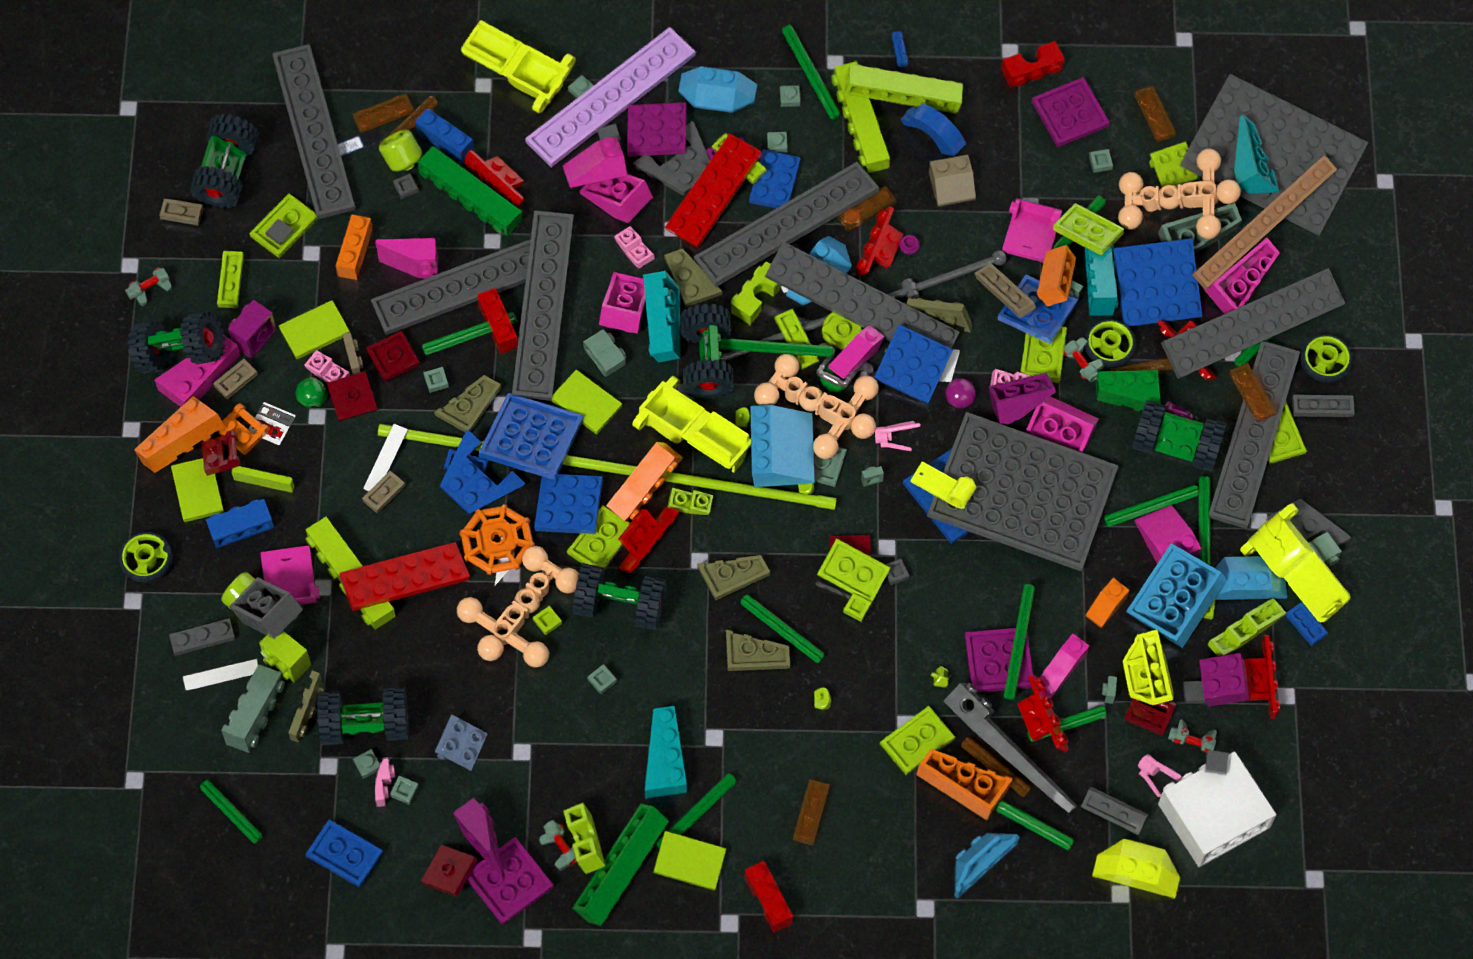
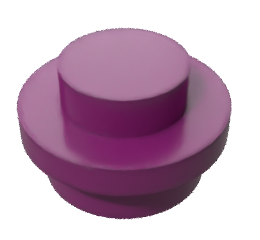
M907 235L901 239L900 249L905 254H914L919 249V241L916 237Z

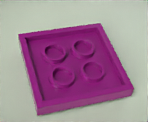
M1084 77L1035 96L1031 101L1057 148L1105 129L1110 124Z
M686 103L628 105V156L686 154Z
M1016 628L965 632L970 682L977 689L976 693L1005 690ZM1027 634L1017 689L1032 688L1028 679L1029 675H1033Z
M516 837L498 849L502 873L498 875L484 859L472 869L467 879L501 925H504L554 888L551 881Z

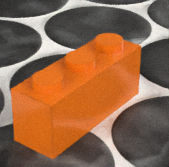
M351 215L336 263L339 277L358 279L373 230L371 218Z
M1067 245L1046 251L1037 289L1039 299L1046 306L1068 300L1076 257Z

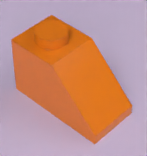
M1113 578L1100 592L1085 616L1102 628L1127 600L1129 589Z

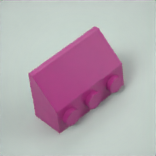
M1049 397L1035 408L1025 433L1083 453L1099 419L1055 398Z

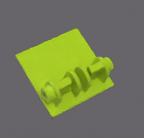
M1186 142L1150 154L1152 160H1149L1151 168L1155 167L1161 188L1166 185L1177 186L1178 184L1198 179L1197 174L1180 166L1188 151Z

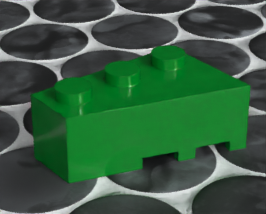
M1158 370L1101 371L1097 373L1095 385L1096 398L1099 401L1117 406L1124 405L1134 408L1135 411L1139 412L1140 410L1143 411L1146 400L1161 404Z

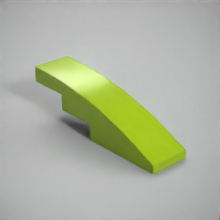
M1272 598L1245 614L1241 620L1229 626L1225 632L1211 639L1208 646L1218 657L1229 655L1281 619L1286 612Z

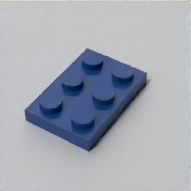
M763 150L759 163L767 169V172L753 185L749 203L778 208L789 202L801 158Z
M328 820L307 851L306 857L360 888L380 859L383 851L333 821Z

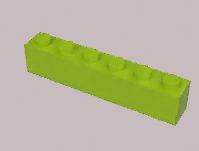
M857 62L835 66L834 75H831L832 82L838 88L837 97L839 102L843 103V115L849 120L848 129L850 134L854 135L853 143L855 150H859L861 167H865L866 173L889 168L890 158L870 99L845 94L846 73L850 64L857 65Z
M850 64L846 73L845 94L917 107L922 103L936 110L957 113L962 104V84L954 81H944Z
M324 517L306 529L307 538L305 539L311 548H316L319 560L323 564L326 562L330 567L328 568L330 575L333 579L338 578L340 581L339 586L346 595L339 578L340 572L363 566L328 518ZM389 602L360 609L365 623L368 626L371 624L375 630L396 617L394 608Z

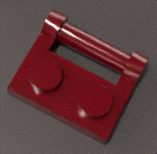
M231 430L226 432L224 436L202 442L204 472L207 476L239 466L240 460L236 449L238 436L235 431ZM225 445H228L229 451L227 460H225Z
M1132 699L1124 720L1163 736L1177 703L1171 701L1156 704V706L1167 710L1164 713L1140 703L1139 700Z

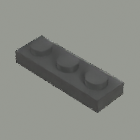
M1293 395L1292 397L1293 416L1353 417L1355 414L1353 396Z
M230 618L169 634L175 656L235 640Z
M1093 787L1089 788L1081 806L1139 835L1148 814Z

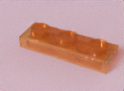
M1150 86L1135 91L1134 96L1157 142L1174 137L1176 131L1154 87Z
M403 94L352 115L360 133L412 114L414 109L407 94Z
M884 186L879 189L878 193L840 214L837 218L845 229L850 232L878 215L882 209L884 210L896 204V198Z
M1246 363L1230 370L1229 375L1256 422L1259 423L1275 416L1276 411L1249 364Z
M809 779L793 836L794 841L814 845L830 788L829 784Z

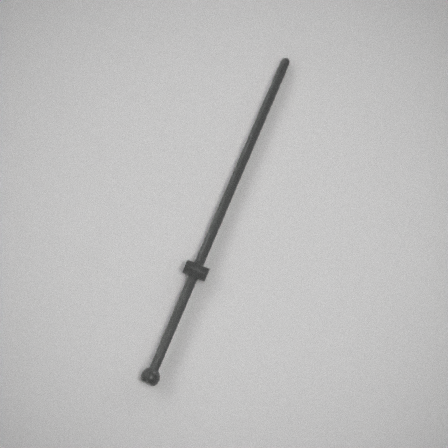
M998 250L993 253L992 257L917 284L910 278L906 279L901 283L902 289L887 295L895 299L904 296L916 299L920 297L918 293L920 290L979 270L990 263L998 266L1003 265L1007 258L1003 251ZM827 316L801 325L804 332L821 327ZM781 332L758 341L779 342L785 338ZM731 350L722 353L721 362L751 351Z

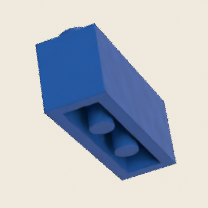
M428 108L415 121L417 134L462 164L468 151H474L472 138Z
M264 499L253 500L248 505L234 507L223 514L217 513L206 519L216 548L274 528Z

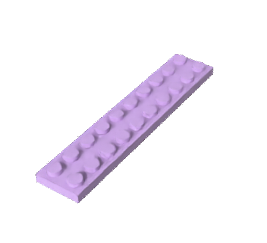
M669 27L525 138L526 143L550 167H553L594 135L599 128L604 127L625 111L628 105L634 104L695 56V51Z

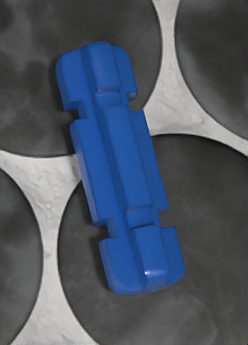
M893 32L892 40L897 64L899 67H905L908 65V59L902 32Z

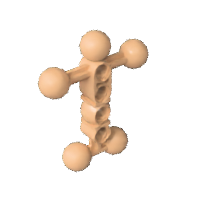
M1204 149L1198 154L1196 161L1199 169L1203 171V181L1178 184V188L1174 185H1166L1159 189V186H1156V188L1152 186L1143 188V179L1135 172L1125 173L1119 181V189L1125 194V206L1120 210L1118 220L1125 229L1137 228L1143 220L1142 211L1137 207L1143 205L1145 210L1151 212L1157 209L1161 210V207L1164 209H1174L1178 205H1180V208L1184 206L1187 208L1203 207V216L1198 219L1196 230L1202 238L1212 239L1221 230V223L1214 216L1215 204L1218 200L1223 204L1235 203L1240 197L1241 189L1238 183L1228 179L1220 182L1216 189L1215 171L1220 167L1221 156L1214 149Z
M782 354L776 359L774 364L776 372L770 381L761 383L755 389L754 398L760 406H774L779 399L778 389L785 391V398L788 401L796 402L797 405L800 403L801 407L805 410L815 411V415L819 414L823 420L833 424L827 434L819 435L813 443V450L819 458L830 459L836 455L838 451L837 440L844 430L851 429L852 433L861 439L871 437L876 430V423L870 415L863 413L855 417L863 402L873 399L878 393V383L871 376H860L855 381L853 386L855 394L849 403H846L832 395H827L825 392L823 394L817 387H807L808 383H803L800 378L794 377L800 368L798 359L792 354Z
M532 546L525 550L522 562L530 571L542 570L543 572L536 573L531 577L530 583L526 584V588L517 592L512 605L506 608L497 621L483 612L481 603L475 598H464L457 606V615L463 622H477L494 633V636H485L478 643L477 651L484 660H497L503 653V645L509 643L523 653V658L529 666L536 668L542 667L547 663L549 658L548 648L538 641L529 643L517 635V633L524 625L525 618L528 619L529 614L538 609L540 601L548 594L549 582L553 578L557 588L561 592L569 594L575 592L579 573L572 568H559L548 560V555L543 548ZM537 583L544 584L541 588L535 587ZM526 598L532 599L530 603L522 602ZM513 614L520 615L518 619L510 618ZM500 630L508 631L505 635L498 634Z

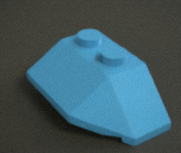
M698 67L682 73L679 85V93L695 108L731 113L744 108L748 104H753L757 90V84L740 72L707 67Z
M830 236L818 241L809 254L846 274L852 267L846 246ZM788 289L786 296L802 305L812 302Z
M1261 556L1224 557L1215 567V569L1222 572L1227 581L1214 600L1287 599L1288 597L1285 578L1275 575Z
M986 833L983 837L978 836L971 843L972 847L967 851L964 849L956 856L954 896L958 899L1018 844L1020 837L1017 834Z

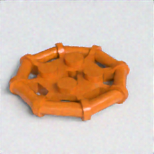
M506 504L494 508L475 510L473 517L459 533L464 548V559L466 562L469 561L486 571L487 575L512 569L518 570L525 550L535 546L530 529L531 521L528 517L525 518L508 508ZM500 515L499 518H494V519H489V520H487V519L485 518V517ZM505 516H508L509 518L513 519V520L516 521L517 523H515V524H512V523L509 524V523L505 520ZM482 521V527L477 532L472 531L478 522ZM522 528L524 540L518 539L517 530ZM494 535H498L499 538L503 537L498 543L491 540L495 538ZM470 538H476L478 547L473 550ZM516 547H523L521 551L518 553V555L514 558L512 554L515 552ZM482 553L486 558H490L489 564L476 555ZM508 558L510 561L494 565V561L497 559Z

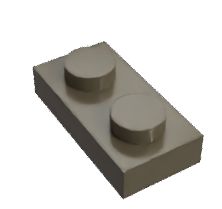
M164 198L160 219L199 225L203 205Z
M351 333L343 334L352 374L361 373L360 368H363L361 356L357 357L355 352L359 350L356 339L352 340Z
M243 359L213 384L228 400L258 374Z
M389 471L362 498V501L378 514L405 487V483L393 472Z

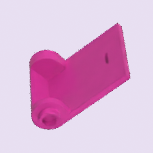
M1016 199V202L1012 201L1009 213H1012V218L1002 251L1043 262L1046 251L1052 249L1056 236L1053 225L1061 218L1062 210Z
M310 545L261 552L265 581L289 592L299 605L317 603L316 599L320 598L319 586H315Z

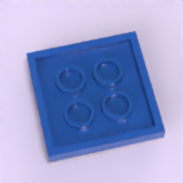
M1025 275L1018 288L1035 303L1036 309L1019 318L1005 305L998 315V320L1051 345L1078 304V299L1068 295L1067 301L1046 306L1037 295L1040 281Z
M898 325L874 379L928 404L953 349Z
M558 474L556 479L553 480L542 476L534 526L535 531L596 534L603 478L601 476Z

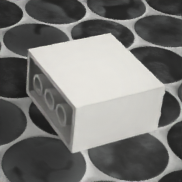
M1236 752L1228 756L1226 775L1205 772L1204 764L1199 768L1200 771L1184 775L1181 778L1182 781L1176 784L1171 782L1163 788L1164 790L1158 803L1198 867L1266 831L1271 827L1276 813Z

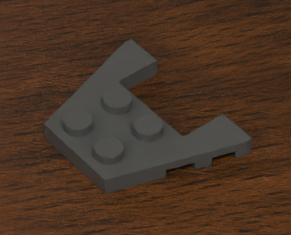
M691 122L686 125V143L689 145L686 148V154H677L661 166H658L649 155L642 156L633 162V166L685 196L691 190L710 160L695 124Z
M1302 499L1293 502L1299 511L1290 521L1306 541L1326 532L1329 533L1338 547L1350 541L1351 537ZM1277 511L1276 513H1274V514L1268 516V517L1266 518V521H1269V520H1270L1274 515H1276L1279 511Z

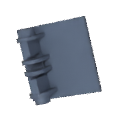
M451 715L435 750L438 753L437 757L442 760L447 758L471 771L488 733Z

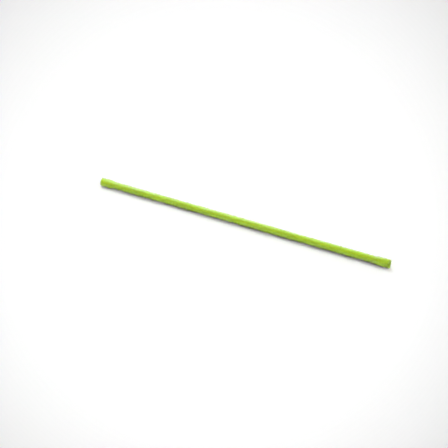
M380 424L378 436L388 437L393 426ZM407 429L403 438L457 448L462 440L459 437ZM481 441L474 450L480 451L484 442ZM569 455L566 456L562 464L629 476L637 467ZM671 472L665 479L666 482L813 505L835 510L837 499L766 487H754V485Z

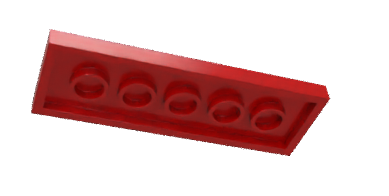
M729 133L666 224L665 229L699 248L762 156V152Z
M454 542L340 572L339 578L352 610L356 611L468 581L470 575L457 544Z

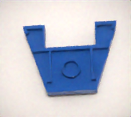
M467 430L441 482L440 488L470 515L475 510L481 509L523 487L525 483L513 471L498 486L467 458L481 443L480 440Z

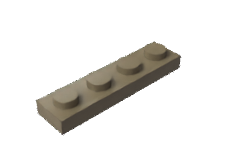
M990 263L975 272L976 279L1019 318L1036 309L1035 303L993 264Z

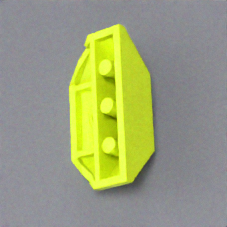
M1158 630L1138 634L1123 660L1130 697L1151 705L1173 700V688Z
M1127 839L1119 841L1097 855L1092 875L1093 877L1171 898L1176 897L1180 876L1164 849Z

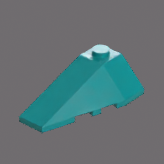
M1241 115L1234 167L1235 182L1238 183L1240 189L1245 190L1249 194L1276 193L1279 191L1276 176L1273 170L1269 171L1266 163L1269 158L1260 147L1262 141L1255 124L1246 116Z

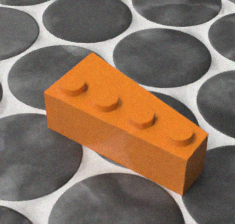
M192 396L134 450L141 462L156 473L177 460L179 454L188 453L194 449L192 446L202 440L204 442L211 438V434L217 430L221 432L226 427L215 411Z
M656 442L606 506L624 521L633 520L640 512L641 506L650 501L653 492L664 483L666 477L676 468L683 457L666 443Z
M930 749L924 757L916 774L986 820H988L1005 796L1013 780L1007 776L1004 778L996 775V772L979 769L969 762L967 764L960 762L955 757Z

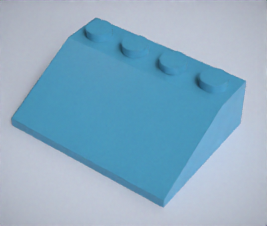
M773 405L750 406L752 477L754 487L815 483L812 413Z
M1171 543L1126 612L1151 629L1158 630L1160 635L1183 648L1227 581V578L1222 572Z

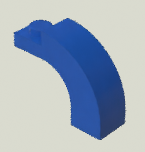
M921 103L918 108L912 107L900 119L903 125L919 128L926 132L935 141L942 154L955 156L966 144L961 133L952 122L928 105Z

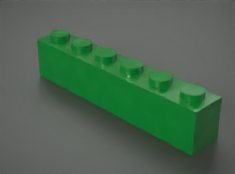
M434 146L418 161L419 173L422 177L432 180L437 188L440 190L444 189L453 200H459L468 211L475 212L483 222L490 223L496 232L508 236L523 221L521 210Z
M640 804L604 859L605 866L597 870L574 905L573 909L588 923L602 925L613 906L619 901V897L624 889L630 884L635 872L641 867L648 852L652 850L659 835L663 833L669 821L653 806Z

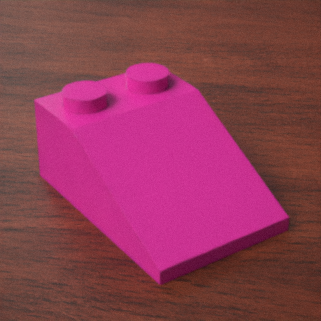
M607 137L597 141L563 165L570 188L627 176L624 155L617 137Z
M628 174L627 176L586 184L580 190L581 195L612 217L627 223L652 198L645 180Z
M435 238L376 240L379 262L417 278L426 279L438 274V252Z
M616 272L613 273L602 304L599 325L638 334L646 306L644 279Z
M1172 505L1135 519V523L1157 564L1171 543L1194 557H1199L1201 547L1195 535Z

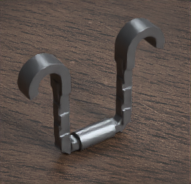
M827 343L820 344V346H832ZM832 356L826 357L816 371L818 376L836 386L847 387L859 370H864L868 376H871L873 366L865 362L847 376L845 381H842L840 378L824 372L829 362L833 359Z

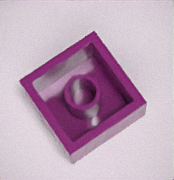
M255 300L243 308L240 316L232 320L228 328L231 340L238 345L239 351L251 359L277 331L272 312Z
M1241 653L1199 660L1204 699L1209 707L1250 700L1245 661Z

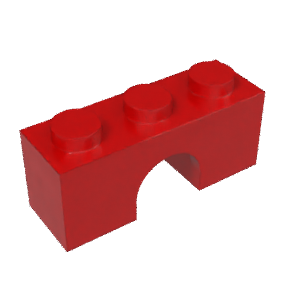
M1056 41L1038 47L1036 54L1038 61L1035 63L1026 62L1020 53L1004 58L1001 70L1009 86H1021L1033 79L1039 80L1045 75L1060 72L1063 69L1065 59Z
M496 288L477 294L478 306L485 321L489 323L499 354L518 348L517 335Z
M763 861L746 869L745 880L753 895L758 897L764 911V916L773 933L791 925L793 916L765 862Z

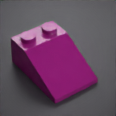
M1047 373L989 386L992 408L1000 424H1010L1015 420L1021 419L1056 392Z
M473 798L453 812L464 837L499 875L502 873L497 837L492 827L495 824L488 815L487 807L483 803L479 804Z

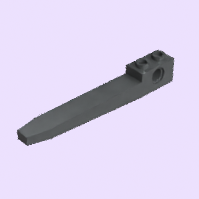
M960 683L944 702L976 734L1068 813L1072 812L1077 805L989 718L994 713L991 709L992 704L984 697L981 699L976 694L977 689L970 683ZM969 699L974 702L972 711L967 708V701Z

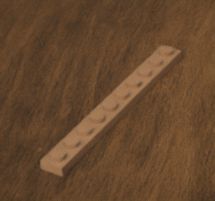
M1323 155L1192 274L1193 277L1204 289H1207L1330 177L1337 168Z

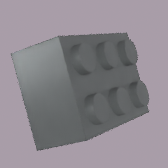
M259 577L229 606L242 623L273 639L282 634L284 629L303 610L289 592Z

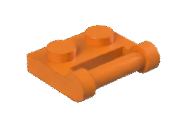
M239 403L222 421L226 429L221 432L217 430V432L224 436L228 431H235L238 436L236 448L246 455L269 432L270 428L266 424H261ZM241 416L245 421H247L251 426H253L257 430V432L255 434L251 433L236 419H238Z

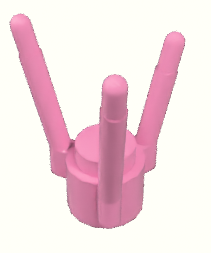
M914 421L876 427L875 441L876 443H881V447L911 451V447L888 443V441L892 440L891 432L920 427V423L915 424Z
M1149 754L1145 755L1138 764V767L1141 769L1139 775L1146 780L1157 797H1160L1161 794L1148 775L1154 776L1160 770L1176 781H1182L1180 774L1159 763Z

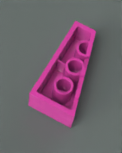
M1268 238L1264 239L1205 289V292L1224 314L1242 307L1280 252Z
M222 334L225 337V341H223L225 349H222L224 353L223 356H220V360L197 365L190 361L191 358H186L155 379L158 391L180 407L192 396L200 400L214 385L213 383L241 356L238 345Z

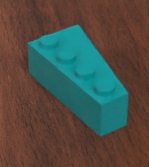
M1114 244L1102 256L1085 247L1089 316L1113 315L1114 309L1118 308L1117 280L1114 274L1115 261L1112 258V255H1114Z
M666 271L645 274L643 279L650 341L649 353L657 362L680 359V287Z
M674 706L655 708L653 710L645 799L687 793Z

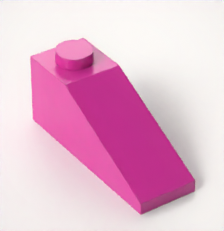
M867 326L855 336L828 368L842 379H845L878 353L885 336L872 326Z
M1074 634L1064 643L1040 676L1046 685L1045 692L1050 699L1087 655L1089 645Z

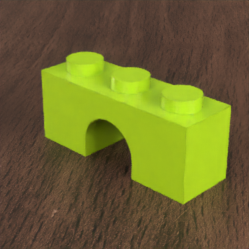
M767 261L762 267L759 266L755 270L754 277L750 281L747 280L741 293L739 295L736 294L730 303L731 313L749 325L762 312V302L755 295L760 292H766L774 297L782 287L765 278L771 265Z
M583 803L564 810L567 826L576 842L573 844V849L580 867L586 874L604 867L605 862L591 813Z

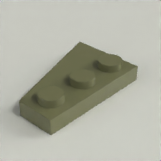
M683 249L664 255L672 278L680 287V296L685 307L722 295L720 288L712 284L704 271Z
M908 298L906 305L935 320L947 323L949 327L954 328V325L965 327L964 331L971 333L973 325L964 304L958 302L946 303L940 300L929 301L922 298Z
M484 375L467 387L465 392L457 398L451 399L445 407L435 411V416L464 432L467 430L471 432L500 391L501 384Z
M761 555L736 558V560L724 562L720 560L709 564L697 563V568L715 600L770 575V571Z
M726 630L728 671L790 668L789 646L768 640L754 639L749 635L744 634L743 636Z
M312 671L310 674V678H312L310 689L305 688L303 707L297 709L289 730L290 739L298 743L300 738L304 737L307 733L309 719H313L317 708L315 706L318 702V693L325 692L320 673Z

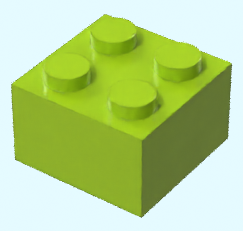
M284 631L275 639L266 635L259 643L262 650L261 654L264 656L263 661L271 668L273 666L282 673L285 680L290 679L295 683L311 666L307 650Z

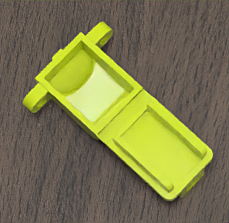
M481 20L461 48L465 56L500 75L506 76L514 87L537 98L532 109L538 113H542L555 94L560 91L576 60L574 56L566 54L561 63Z
M672 376L666 383L662 381L654 391H651L645 402L639 407V414L634 419L632 426L638 430H641L645 425L651 426L674 443H680L685 439L687 443L725 468H732V472L735 473L745 461L747 450L751 446L749 434L716 412H707L705 408L677 391L680 380L675 376Z
M1292 503L1282 511H1279L1269 521L1262 524L1259 530L1249 538V541L1241 547L1240 551L1245 557L1257 551L1275 575L1285 578L1289 586L1317 621L1326 622L1350 600L1351 596L1291 523L1290 519L1299 511Z

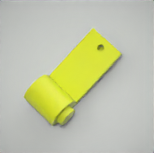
M921 462L910 481L960 509L966 507L976 490V485L972 478L965 476L955 480L924 462Z

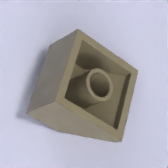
M968 155L930 162L929 176L937 206L976 200L973 171Z

